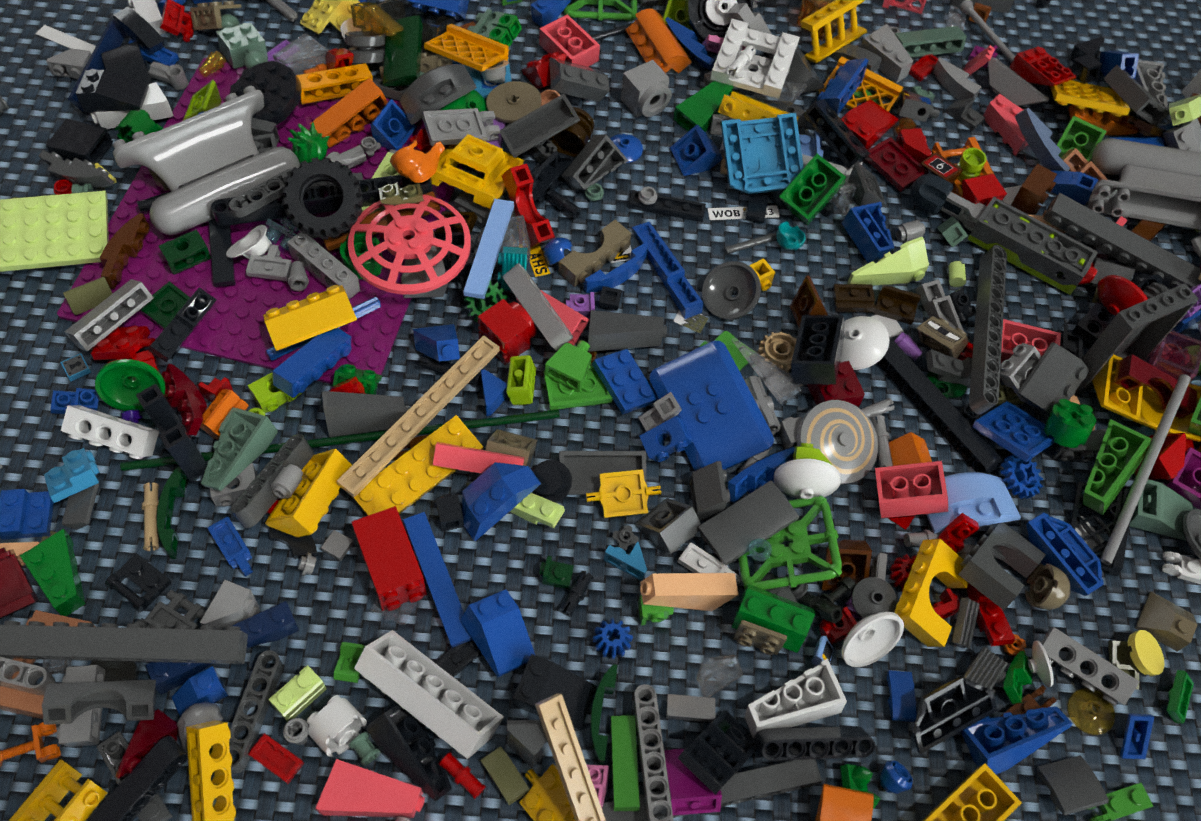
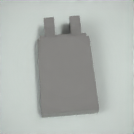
M478 108L423 111L422 119L431 146H434L436 142H442L443 145L459 144L467 134L485 142L487 140H498L499 126L493 125V119H495L494 111L479 112Z

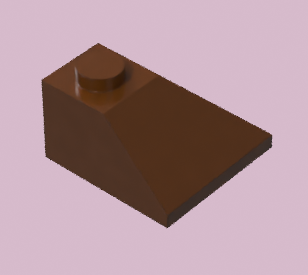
M806 275L790 304L798 327H800L802 315H828L810 276Z
M841 540L837 542L842 562V574L838 578L835 577L822 581V590L834 591L838 588L837 582L845 576L851 578L855 584L869 577L872 550L866 541ZM827 546L825 561L832 564L829 546Z

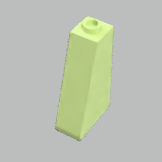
M1201 94L1169 103V112L1173 126L1192 121L1201 116Z

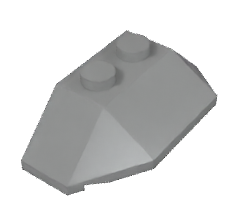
M991 57L990 61H988L990 85L994 88L993 91L997 95L1005 96L1017 106L1043 103L1049 100L1048 97L997 58Z

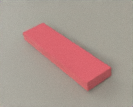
M440 442L436 443L433 465L481 474L495 462L523 465L524 457Z

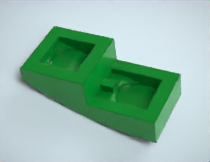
M1020 651L1015 656L1004 680L1003 688L1012 704L1022 703L1023 685L1032 684V673L1028 666L1029 659L1025 651Z

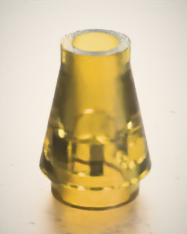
M218 51L211 52L198 70L204 77H207L223 68L226 60Z

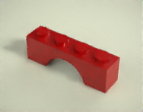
M527 163L508 169L501 176L510 200L514 201V210L529 248L547 243L555 238L549 220L541 216L535 207L532 196L534 181Z

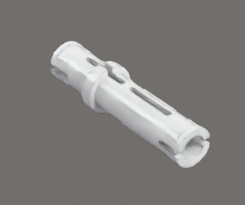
M748 45L737 55V59L726 70V75L731 73L728 76L729 78H735L740 70L750 63L752 56L756 53L755 48L751 50L754 46Z

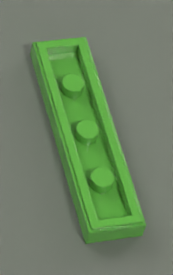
M635 715L611 716L614 811H640Z

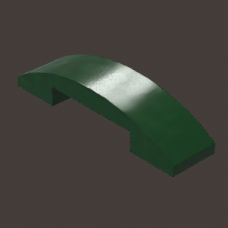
M177 467L168 478L161 492L157 508L159 537L171 559H176L179 542L174 529H171L175 497H185L187 476L181 467Z
M615 664L603 676L596 691L591 711L590 740L598 765H604L608 736L598 735L604 694L613 695L618 667Z

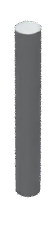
M777 232L724 247V252L727 255L777 240Z

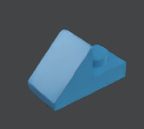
M639 542L636 543L630 555L626 554L625 550L620 547L608 546L603 561L641 581L645 579L647 567Z

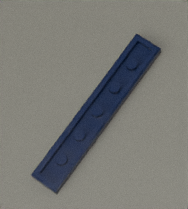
M115 20L109 21L68 97V100L82 112V106L75 93L85 70H106L101 53L120 47L127 34Z

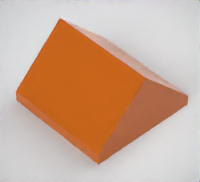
M912 432L889 442L893 466L932 462L925 439Z

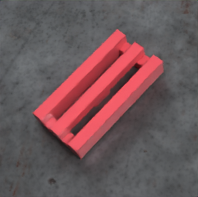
M989 45L967 62L963 70L970 75L990 61L994 48Z

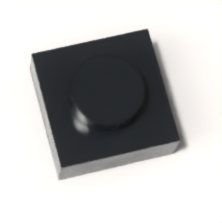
M603 286L599 307L618 310L622 290Z

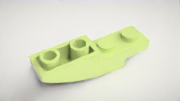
M530 493L510 512L536 525L540 522L555 528L565 509L560 504Z

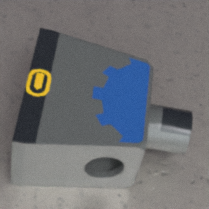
M902 90L896 106L899 116L926 122L928 116L937 119L940 113V108L932 106L931 99L907 90Z

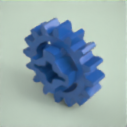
M1014 454L1004 459L1005 462L1001 464L1004 470L1000 472L1005 475L1002 481L1008 483L1007 489H1012L1013 495L1018 494L1020 499L1024 497L1028 499L1040 493L1039 489L1043 486L1039 482L1043 478L1038 474L1041 470L1036 469L1037 463H1032L1031 459L1025 462L1018 459Z

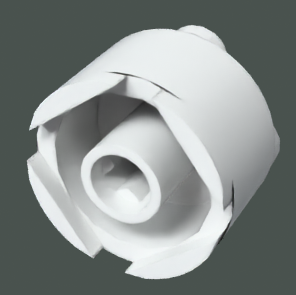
M339 695L333 696L323 709L313 713L307 720L309 724L308 735L328 757H333L332 753L334 752L341 754L350 748L349 743L360 735L358 732L361 727L365 729L367 725L366 719L346 698H341Z

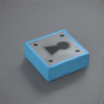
M81 353L60 362L70 381L91 373Z

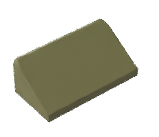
M101 277L68 290L63 294L74 315H78L95 308L113 293L105 277Z

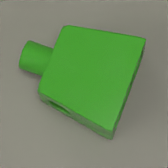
M580 340L576 346L565 343L546 362L545 375L580 392L591 366L592 355L587 352L590 345L583 340Z

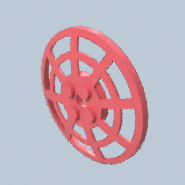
M423 195L424 201H421L419 204L405 203L393 206L382 204L381 201H378L365 209L359 215L357 222L351 227L348 236V250L353 267L369 284L390 293L420 294L438 289L454 279L464 268L469 258L471 236L468 225L462 215L450 204L429 195ZM430 201L439 203L440 206L449 210L455 216L445 218L437 210L428 207ZM384 206L385 210L379 213L370 224H360L367 215L375 209ZM406 208L416 209L413 215L401 216L397 211ZM424 211H427L439 220L428 223L421 217ZM387 214H390L394 219L387 226L376 225ZM461 223L463 227V249L451 244L452 232L450 225ZM444 227L446 233L445 241L434 238L433 229ZM355 231L366 232L368 251L357 257L354 249ZM372 233H384V242L374 247L372 244ZM407 235L414 236V238H411L410 240H407L404 237ZM432 246L442 248L431 260L427 258L426 253L430 251ZM387 249L395 256L394 262H388L379 253ZM448 251L460 256L452 268L441 276H437L433 266L438 264L447 255ZM373 258L379 265L391 270L388 280L385 281L372 275L362 264ZM418 258L421 263L412 266L402 265L403 259ZM425 270L430 281L417 284L396 283L399 272L414 273Z

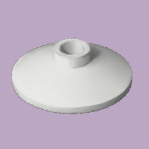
M1036 640L1032 645V659L1028 660L1031 673H1037L1047 687H1052L1054 677L1050 660L1041 642Z

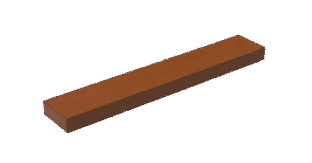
M432 191V192H429V193H427V194H424V195H429V196L435 197V194H434L433 191ZM429 202L428 207L437 211L441 210L439 203ZM406 208L397 211L401 216L413 215L416 209ZM383 210L367 215L360 224H370ZM424 211L422 217L431 213ZM387 214L376 225L387 226L394 219L390 214ZM350 231L346 234H340L338 238L328 237V240H324L327 250L339 248L346 241Z

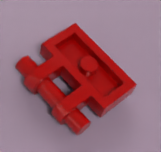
M166 0L160 28L176 36L181 32L183 40L189 42L194 33L191 12L186 13L184 12L185 6L173 0Z

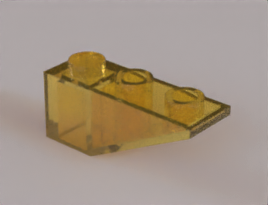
M360 2L351 5L353 27L361 28V31L372 30L376 34L385 33L386 36H394L396 32L403 30V27L376 3Z

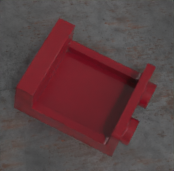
M5 548L0 549V618L38 600L14 549L8 551Z

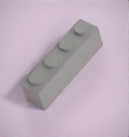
M131 279L64 332L78 348L89 351L154 297L142 282Z

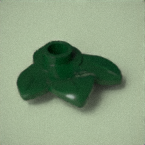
M929 371L927 374V378L947 399L949 397L959 398L967 390V387L962 384L938 380L936 373Z

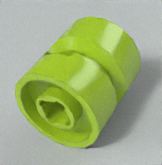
M977 148L965 149L960 162L957 164L963 170L957 179L962 182V179L979 176L986 163L987 157L985 153Z

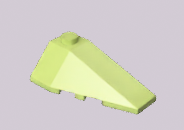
M919 237L900 245L901 250L893 254L890 252L884 254V257L876 264L872 261L851 273L847 284H872L873 286L902 284L921 280L929 267L924 238Z

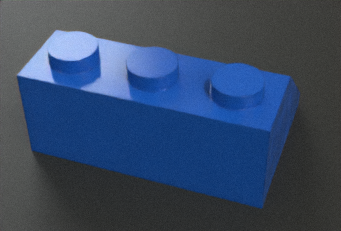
M868 59L847 60L844 66L841 65L838 68L836 77L830 79L826 91L820 93L817 101L824 99L834 112L839 115L862 83Z

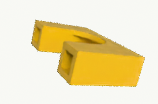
M941 539L922 541L894 611L903 620L904 628L927 647H945L952 626L934 611L930 603L929 587L933 577L936 576L950 589L967 588L968 582L958 575L964 568L960 565L963 559Z

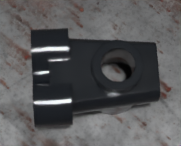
M962 289L949 294L960 323L976 315L974 305L971 306L968 295Z

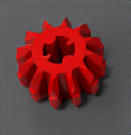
M907 554L902 558L898 557L890 567L889 571L892 573L889 579L896 580L894 587L901 586V591L904 589L916 555L911 559Z

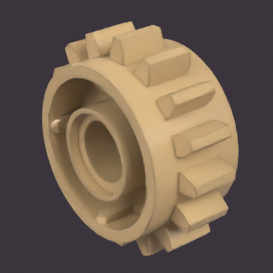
M772 332L770 336L766 335L764 340L760 342L757 352L760 355L759 361L764 364L763 367L769 369L770 372L778 374L789 373L792 369L791 362L797 339L793 338L790 334L782 332Z

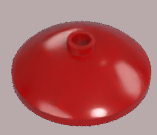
M1118 275L1105 276L1097 285L1098 298L1112 315H1117L1118 312L1148 299L1136 284Z

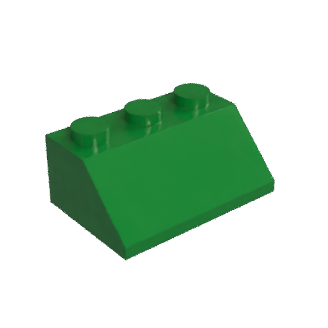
M816 154L779 198L793 215L808 226L844 185L846 176L819 154Z
M747 584L731 628L737 630L741 621L745 620L787 636L782 647L798 653L808 635L815 612L810 607Z

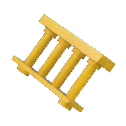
M834 0L801 20V27L811 31L813 49L804 55L805 58L814 63L821 62L824 58L867 33V29L857 24L856 7L865 0ZM849 11L851 27L845 30L844 14ZM837 18L838 35L832 38L831 22ZM824 26L825 43L819 46L818 30Z
M732 91L731 96L724 95L718 113L733 119H740V121L774 118L779 114H789L786 111Z
M60 759L9 821H45L50 813L56 817L54 821H85L108 792L89 779L81 785L77 781L82 774ZM70 790L75 795L63 808L59 805V802Z

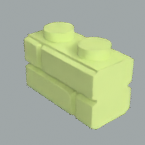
M308 665L299 672V675H295L269 699L272 706L287 722L297 717L326 690L324 682Z

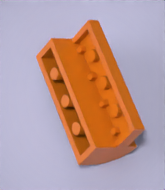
M644 9L635 15L637 20L626 29V32L645 62L654 60L665 73L673 68L678 74L692 63L663 17L656 10Z

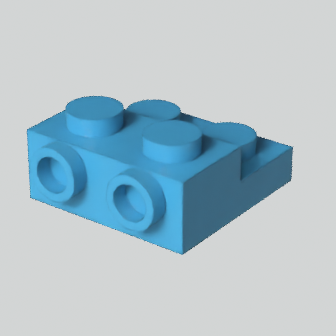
M82 448L69 452L66 456L62 457L63 466L54 467L44 474L49 495L54 503L99 483L96 474L100 473L90 450L86 452Z

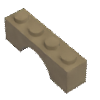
M613 220L601 229L600 242L602 246L597 251L579 253L573 250L559 261L558 273L574 287L579 283H584L585 278L599 271L608 261H613L618 253L629 248L632 233L617 220Z

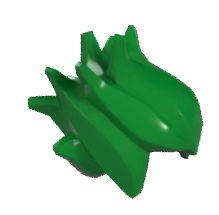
M312 122L310 130L298 123V127L301 129V132L289 130L294 138L288 137V141L292 142V152L297 156L299 163L305 160L307 163L312 162L311 158L318 157V160H323L326 157L327 142L330 136L322 138V133L319 134L317 132L314 122Z

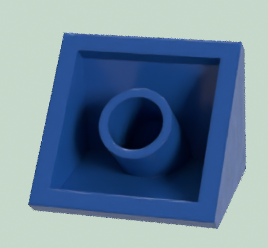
M390 99L371 123L372 137L381 144V147L398 151L417 126L415 124L411 125L407 115Z

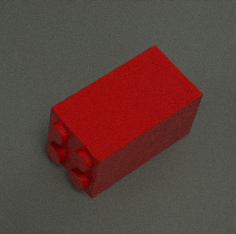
M396 506L352 521L356 540L382 611L396 610L401 604L409 601L411 603L417 602L427 595L424 577Z

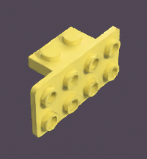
M315 0L308 12L302 16L300 24L316 34H320L330 22L337 31L341 32L340 27L343 22L353 18L362 4L358 0Z

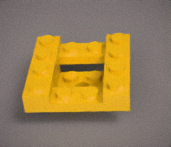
M467 134L459 144H451L443 151L439 158L438 168L431 177L433 185L439 186L443 181L450 186L474 195L473 202L491 209L494 199H500L507 190L501 175L512 167L523 165L524 160L518 157L514 158L513 155L504 152L502 148ZM461 163L485 173L484 180L458 169L456 166Z

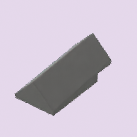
M797 46L783 88L788 87L791 95L823 89L824 84ZM764 52L767 58H774V54Z
M541 720L507 721V745L533 769L550 750Z

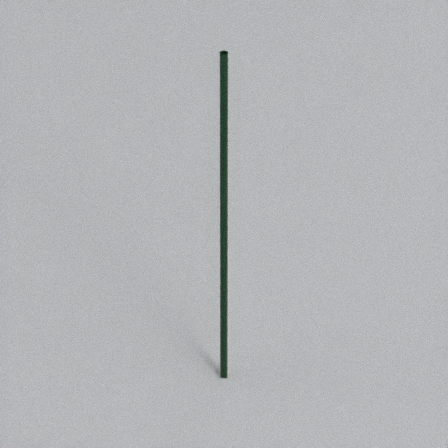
M550 410L462 422L468 429L560 418L559 410ZM443 424L427 425L417 435L431 434ZM388 430L306 441L311 448L378 440ZM285 443L270 444L262 454L276 453ZM215 451L201 454L206 461H209L213 458ZM171 456L121 462L120 468L121 471L178 465V463Z

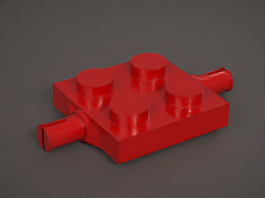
M148 326L117 327L91 348L93 349L91 355L94 360L132 358L141 348L150 347L155 338H147L151 333Z

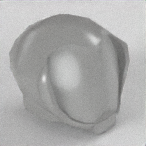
M209 702L196 703L181 715L177 723L178 735L182 747L187 754L186 727L213 720L222 721L223 717L217 704Z

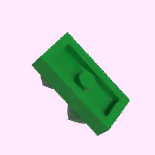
M850 764L840 766L843 788L873 794L874 809L880 801V797L869 792L867 788L873 773L863 766Z

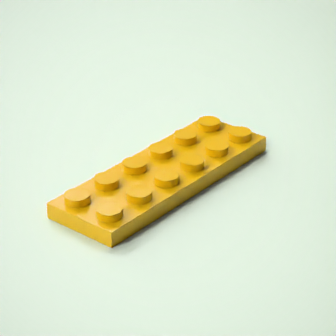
M455 415L379 472L353 499L367 516L396 506L400 514L458 470L433 465L437 442L484 450L483 445L460 418Z

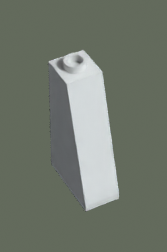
M156 82L149 84V89L141 109L145 110L152 120L174 116L168 100ZM131 110L93 112L90 114L95 124L99 123L101 127L111 129L115 128Z

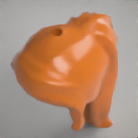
M414 140L411 145L403 147L394 153L390 158V163L400 175L410 178L412 182L422 183L430 179L438 168L440 155L445 150L442 142H436L430 151L424 154L422 151L414 149L417 146V140Z

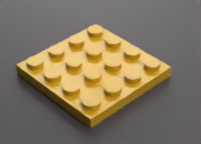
M1074 80L1056 86H1049L1055 101H1057L1056 103L1060 105L1074 104L1079 109L1093 108L1092 110L1095 112L1103 113V111L1111 112V115L1121 117V115L1128 116L1130 111L1128 104L1112 88L1088 83L1083 84Z

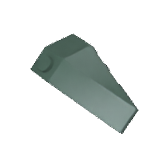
M234 407L231 409L220 425L219 431L221 434L219 440L214 443L213 448L215 452L213 458L208 461L201 481L203 486L221 491L269 447L278 430L267 416Z

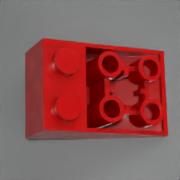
M1039 46L1017 53L1009 67L1027 82L1048 86H1056L1076 78L1069 68L1064 67L1056 58L1050 56L1044 48Z

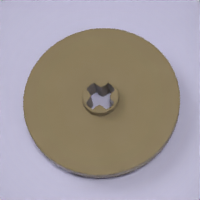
M512 81L500 84L491 90L487 96L486 104L488 111H494L495 119L506 123H513L541 107L542 99L539 91L534 86L525 82Z

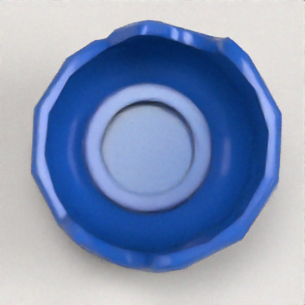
M557 237L545 245L543 253L548 265L563 259L565 249L571 251L572 243L569 239Z

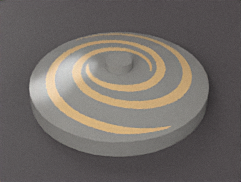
M841 400L825 401L811 408L799 424L797 446L800 447V443L814 444L813 448L820 449L829 462L839 471L841 476L840 485L860 480L874 466L878 454L877 434L868 416L857 406Z

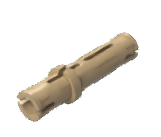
M146 483L143 486L144 502L142 503V510H144L143 549L151 551L150 543L152 542L153 551L159 549L157 528L159 485L152 483V491H150V483Z

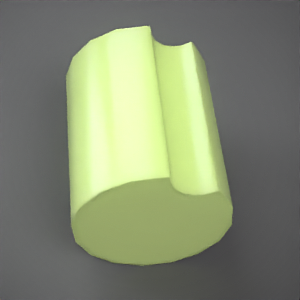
M961 261L950 263L948 266L950 285L953 287L965 285V264H962Z

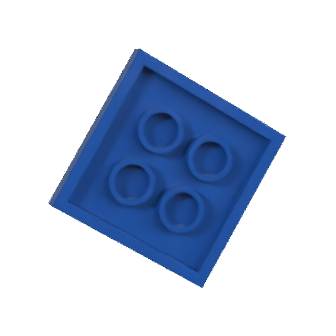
M1008 401L980 417L973 424V428L979 431L981 435L990 438L998 446L1007 449L1018 459L1025 462L1055 443V438L1049 434V437L1046 435L1044 423Z

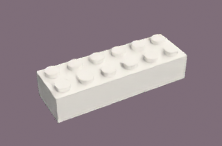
M393 630L365 646L354 668L365 679L372 682L384 694H387L397 702L400 707L407 710L420 723L427 726L439 738L443 739L467 759L493 737L504 718L499 712Z

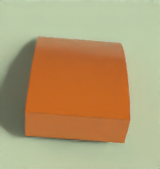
M823 784L815 821H872L874 795Z

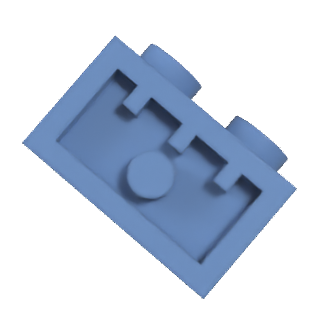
M815 130L814 135L799 134L802 154L811 157L819 154L823 158V150H820L822 137Z

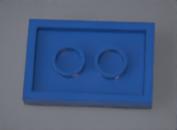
M628 349L594 359L592 362V366L622 415L651 405L659 399Z

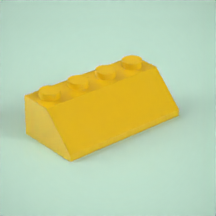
M333 285L322 293L315 292L309 294L306 299L301 301L293 300L287 303L285 307L268 310L263 317L276 351L356 321L357 318L343 285Z
M337 449L313 455L302 469L303 476L299 486L290 498H281L265 524L295 537L313 534L317 530L321 518L328 512L330 503L339 494L340 487L337 485V480L352 464Z

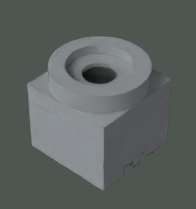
M654 60L646 62L623 73L622 81L624 84L622 85L623 90L621 91L620 99L636 117L641 115L646 117L655 116L671 100L672 92L668 88L670 78Z

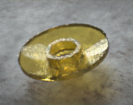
M1087 688L1079 689L1071 695L1068 701V713L1072 722L1087 734H1104L1112 728L1115 722L1114 707L1102 698L1104 694L1100 691L1095 690L1092 692ZM1092 706L1097 709L1098 713L1092 709Z

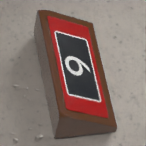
M934 153L920 163L934 175L952 184L963 171L938 153Z

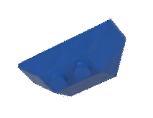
M495 462L462 491L464 527L474 541L478 540L542 484L529 466Z
M1042 513L1027 522L1030 543L1046 554L1041 563L1044 566L1050 564L1061 569L1069 578L1071 591L1087 596L1104 585L1100 559L1070 524L1050 517L1046 513Z

